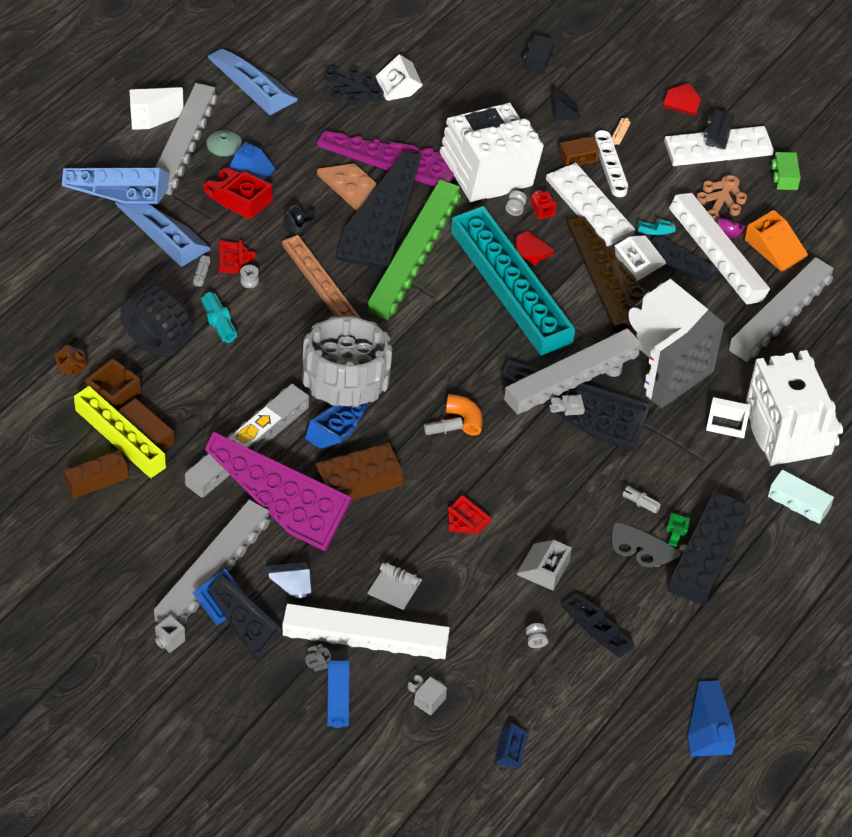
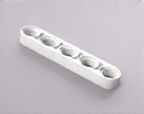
M598 131L595 134V141L600 149L599 158L611 192L616 197H624L627 194L628 183L612 138L607 131ZM599 137H604V138H606L607 140L601 141V140H599L598 138H599ZM607 149V150H610L611 152H610V153H605V152H603L602 150ZM607 162H614L615 165H608ZM612 174H617V175H619L620 177L614 178V177H612L611 175H612ZM616 187H623L624 190H617Z

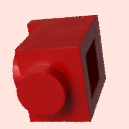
M536 191L531 196V207L538 220L555 216L556 202L553 201L549 192Z

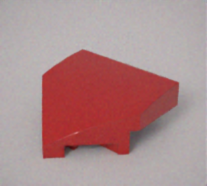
M688 83L668 90L663 107L696 116L701 98Z
M529 231L518 235L515 239L514 248L523 260H529L534 265L538 264L539 259L543 260L553 255L554 249Z
M219 240L218 272L238 273L257 254L254 251L250 252L241 240L238 243Z
M463 495L451 507H448L449 532L478 534L492 522L491 517Z

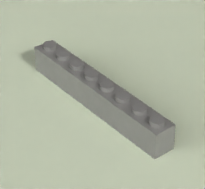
M195 83L155 167L169 173L168 189L165 194L172 195L174 189L178 188L179 178L184 175L185 165L189 164L190 154L195 151L196 141L201 138L202 128L205 129L207 118L212 114V107L217 103L218 95L215 94V87Z
M818 258L812 260L731 339L729 351L746 362L752 357L755 358L763 346L766 347L773 336L776 337L780 333L783 326H787L794 316L799 315L805 305L808 306L815 295L818 296L825 285L828 286L832 282L834 268Z
M627 328L507 386L504 400L517 415L528 411L554 396H559L585 381H590L599 374H604L630 359H635L639 355L641 342Z
M248 500L154 609L155 621L161 623L171 615L184 626L188 616L192 612H196L200 604L193 595V592L222 570L230 571L234 567L235 561L245 554L247 547L257 540L258 534L268 527L270 523L269 510Z

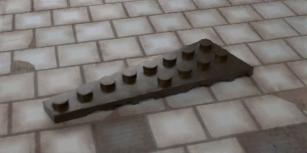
M585 217L567 220V226L613 330L632 327L629 320V311L632 308L642 309L643 297L647 291L639 286L634 275L623 262H619L615 257L614 251L609 250L604 239L599 238L595 232L596 230Z

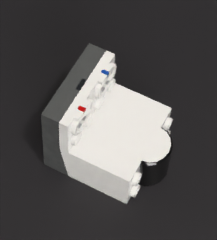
M671 279L659 284L652 292H647L642 300L630 307V323L637 332L636 338L641 342L640 350L649 357V364L651 365V370L646 375L644 385L647 389L646 396L662 409L714 372L725 323Z

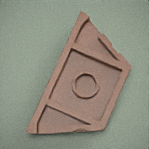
M356 164L317 169V175L356 211L359 210L377 187V183Z

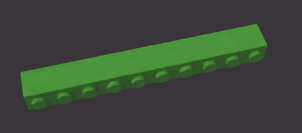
M439 180L372 294L368 304L369 314L389 320L391 315L396 313L399 301H403L406 289L411 287L413 277L418 275L419 266L424 264L427 252H431L434 240H438L441 228H445L448 216L453 214L455 204H458L460 201L459 186Z

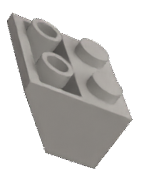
M555 540L535 543L518 570L517 575L550 590H554L570 562L572 547Z

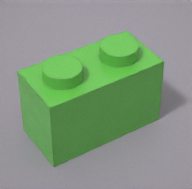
M776 152L775 158L771 160V169L774 170L773 182H776L777 190H798L801 177L797 153Z

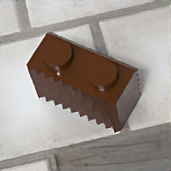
M582 137L578 140H566L560 143L559 154L565 167L575 162L578 165L598 162L600 149L594 137Z

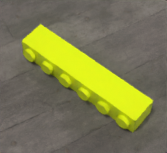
M90 386L74 396L75 410L147 476L152 478L166 468L165 453Z

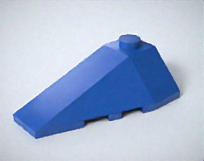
M369 402L361 404L359 407L339 405L329 408L310 420L305 439L319 448L344 441L352 435Z
M699 681L687 737L690 757L732 755L736 742L720 681Z

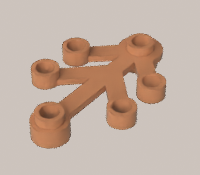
M727 175L719 182L705 181L703 191L707 193L715 189H723L711 194L700 192L697 194V200L701 204H705L708 201L717 199L713 208L708 211L714 221L717 222L719 219L718 213L724 202L730 209V214L737 216L741 210L738 204H745L747 195L740 192L738 188L739 179L735 176ZM730 191H732V193L736 197L735 201L738 204H735L733 202L732 198L729 195Z

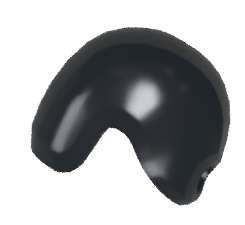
M291 205L284 215V228L292 235H303L313 227L316 215L312 210L305 215L299 206Z

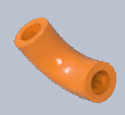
M449 394L446 413L458 414L463 417L462 429L466 434H480L483 420L482 412L477 404L469 398Z

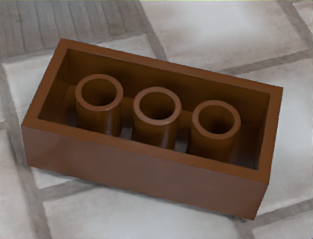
M389 443L315 464V478L318 482L352 497L353 500L402 486L403 471Z

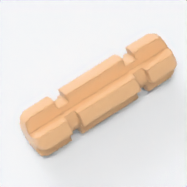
M628 118L620 120L612 136L614 145L621 143L630 125Z

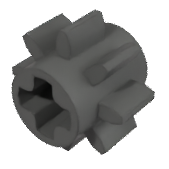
M321 644L308 648L309 654L305 657L308 667L314 668L315 672L328 668L327 663L331 660L329 650L322 648Z

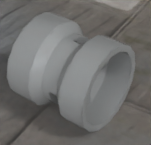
M521 191L511 192L509 201L506 204V211L514 216L521 215L527 201L526 195Z

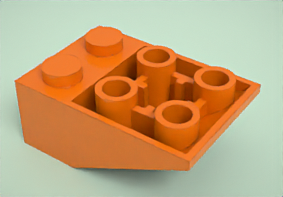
M775 210L762 216L747 227L745 241L781 272L808 256L788 222Z

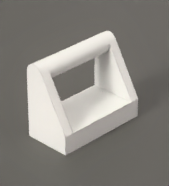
M713 397L706 431L744 438L751 405ZM713 416L743 422L742 429L738 430L712 424Z

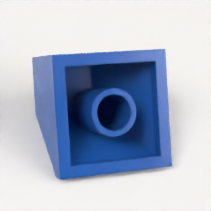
M247 142L237 150L229 169L240 173L245 171L264 181L275 172V167L262 150Z

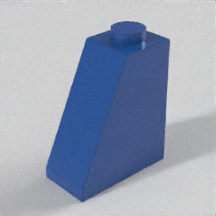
M328 661L327 726L341 728L349 725V661Z

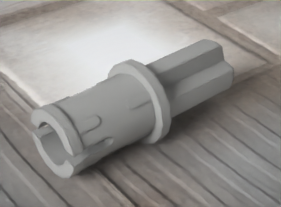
M461 417L449 420L441 419L439 422L425 424L424 432L426 435L441 432L446 434L447 431L462 429Z
M631 486L626 487L625 490L632 494L624 491V498L635 502L638 507L642 506L653 513L659 511L661 506L659 502L648 497L645 492L641 493Z

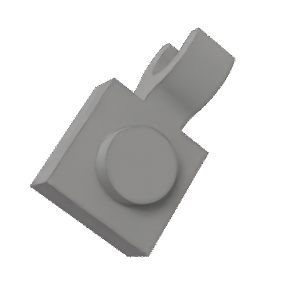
M581 395L562 396V399L551 398L552 405H549L552 413L564 411L565 415L584 414L585 409Z

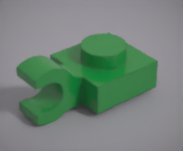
M671 513L666 530L672 533L669 545L676 547L680 535L686 536L690 518Z

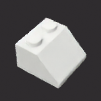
M400 54L376 75L386 100L409 97L422 86L413 62Z

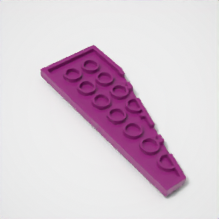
M213 432L205 450L263 508L269 510V514L291 536L326 552L353 498Z

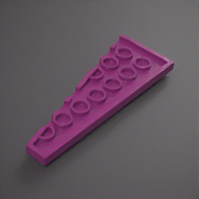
M324 131L317 142L318 147L388 171L404 152L421 155V162L415 180L436 187L439 180L451 183L455 177L441 153L433 152L434 149L431 148L421 150L413 145L395 142L385 144L379 143L380 140L374 139L373 142L363 140V137L349 138L345 134Z

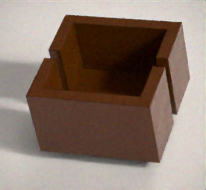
M111 359L85 380L86 388L90 386L117 411L141 394L140 378L129 370L125 371V367L114 359Z

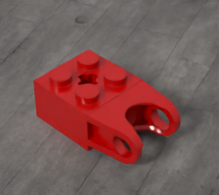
M223 168L220 171L222 182L207 181L204 184V190L210 198L250 220L273 201L272 184L245 171L240 173L229 168Z

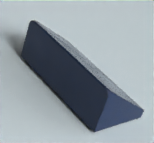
M513 723L503 727L494 763L519 769L528 732Z

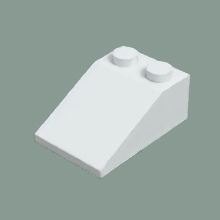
M182 87L130 90L132 130L150 129L180 117L183 111Z

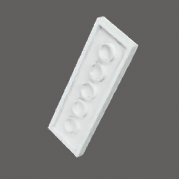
M765 126L731 129L725 150L706 146L707 138H703L704 132L666 136L664 140L673 166L773 155L774 152Z
M576 162L546 175V180L579 218L585 217L589 221L599 238L604 239L606 246L635 235L634 227Z

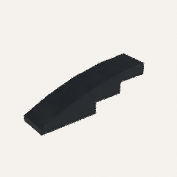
M575 593L561 603L562 607L585 631L619 658L635 647L634 641L620 633L619 626L607 619L602 609L579 594Z

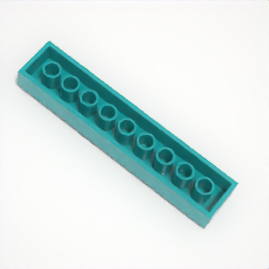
M482 206L452 217V235L538 353L542 356L573 344L575 328L485 207Z

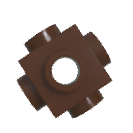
M66 345L55 355L58 370L76 377L88 366L84 351L70 345Z

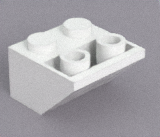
M630 236L615 245L616 257L620 262L624 263L634 275L636 281L666 264L665 260L646 236Z

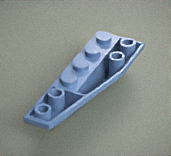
M224 49L208 55V58L269 115L297 101V98L277 79L257 69L237 55Z
M63 168L62 186L123 204H158L167 192L169 173L161 168Z
M115 202L134 223L181 267L210 250V247L189 227L151 205Z

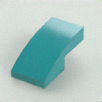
M659 218L656 219L655 224L640 220L636 224L637 232L642 234L662 235L675 232L676 230L674 222Z

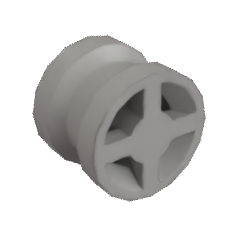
M253 265L242 267L240 271L241 285L246 288L256 287L259 283L258 268Z
M534 623L526 628V635L529 637L527 640L529 647L541 648L548 643V637L545 635V625Z

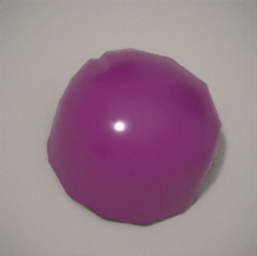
M722 217L716 222L727 237L731 239L737 238L745 228L744 225L730 219H722Z

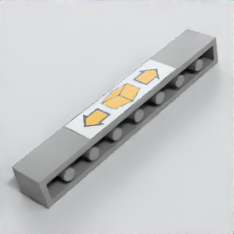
M291 384L289 387L284 388L276 398L268 401L264 408L256 411L251 419L243 422L240 428L234 433H230L227 438L255 452L259 451L309 408V396ZM208 454L204 455L195 466L190 467L186 471L185 485L203 498L230 474Z

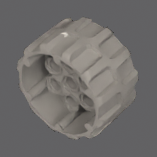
M334 316L324 322L316 323L312 326L311 333L304 337L303 384L312 391L311 394L316 399L326 401L333 406L359 407L361 404L376 401L382 391L385 392L389 386L392 361V347L390 346L389 335L387 332H383L375 322H369L357 316Z

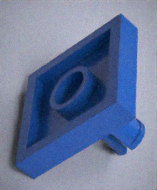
M226 569L193 592V595L216 626L226 618L208 594L207 590L222 574L243 593Z

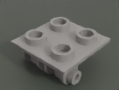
M388 562L382 563L380 567L382 571L367 594L404 610L422 579L418 578L415 574L412 575L406 572L404 569L401 570L400 567L395 568Z

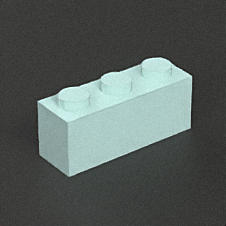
M784 470L780 472L772 483L768 495L774 501L819 524L830 510L834 498Z

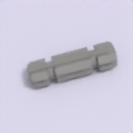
M203 255L200 258V263L193 279L195 286L201 287L204 283L210 264L209 256Z

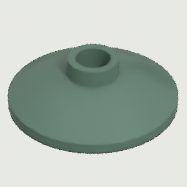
M229 130L216 131L207 139L208 150L218 156L233 155L242 145L240 136Z

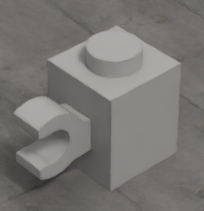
M415 675L414 681L418 684L408 683V689L415 693L414 705L432 715L446 699L447 687L441 681L435 680L432 677H429L423 684V678Z

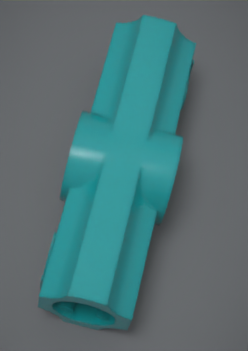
M206 293L201 298V303L207 312L210 326L216 329L222 342H232L237 337V332L231 323L228 309L222 306L215 293Z

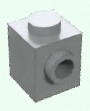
M171 615L155 626V641L157 645L162 649L165 648L169 653L185 642L184 626Z

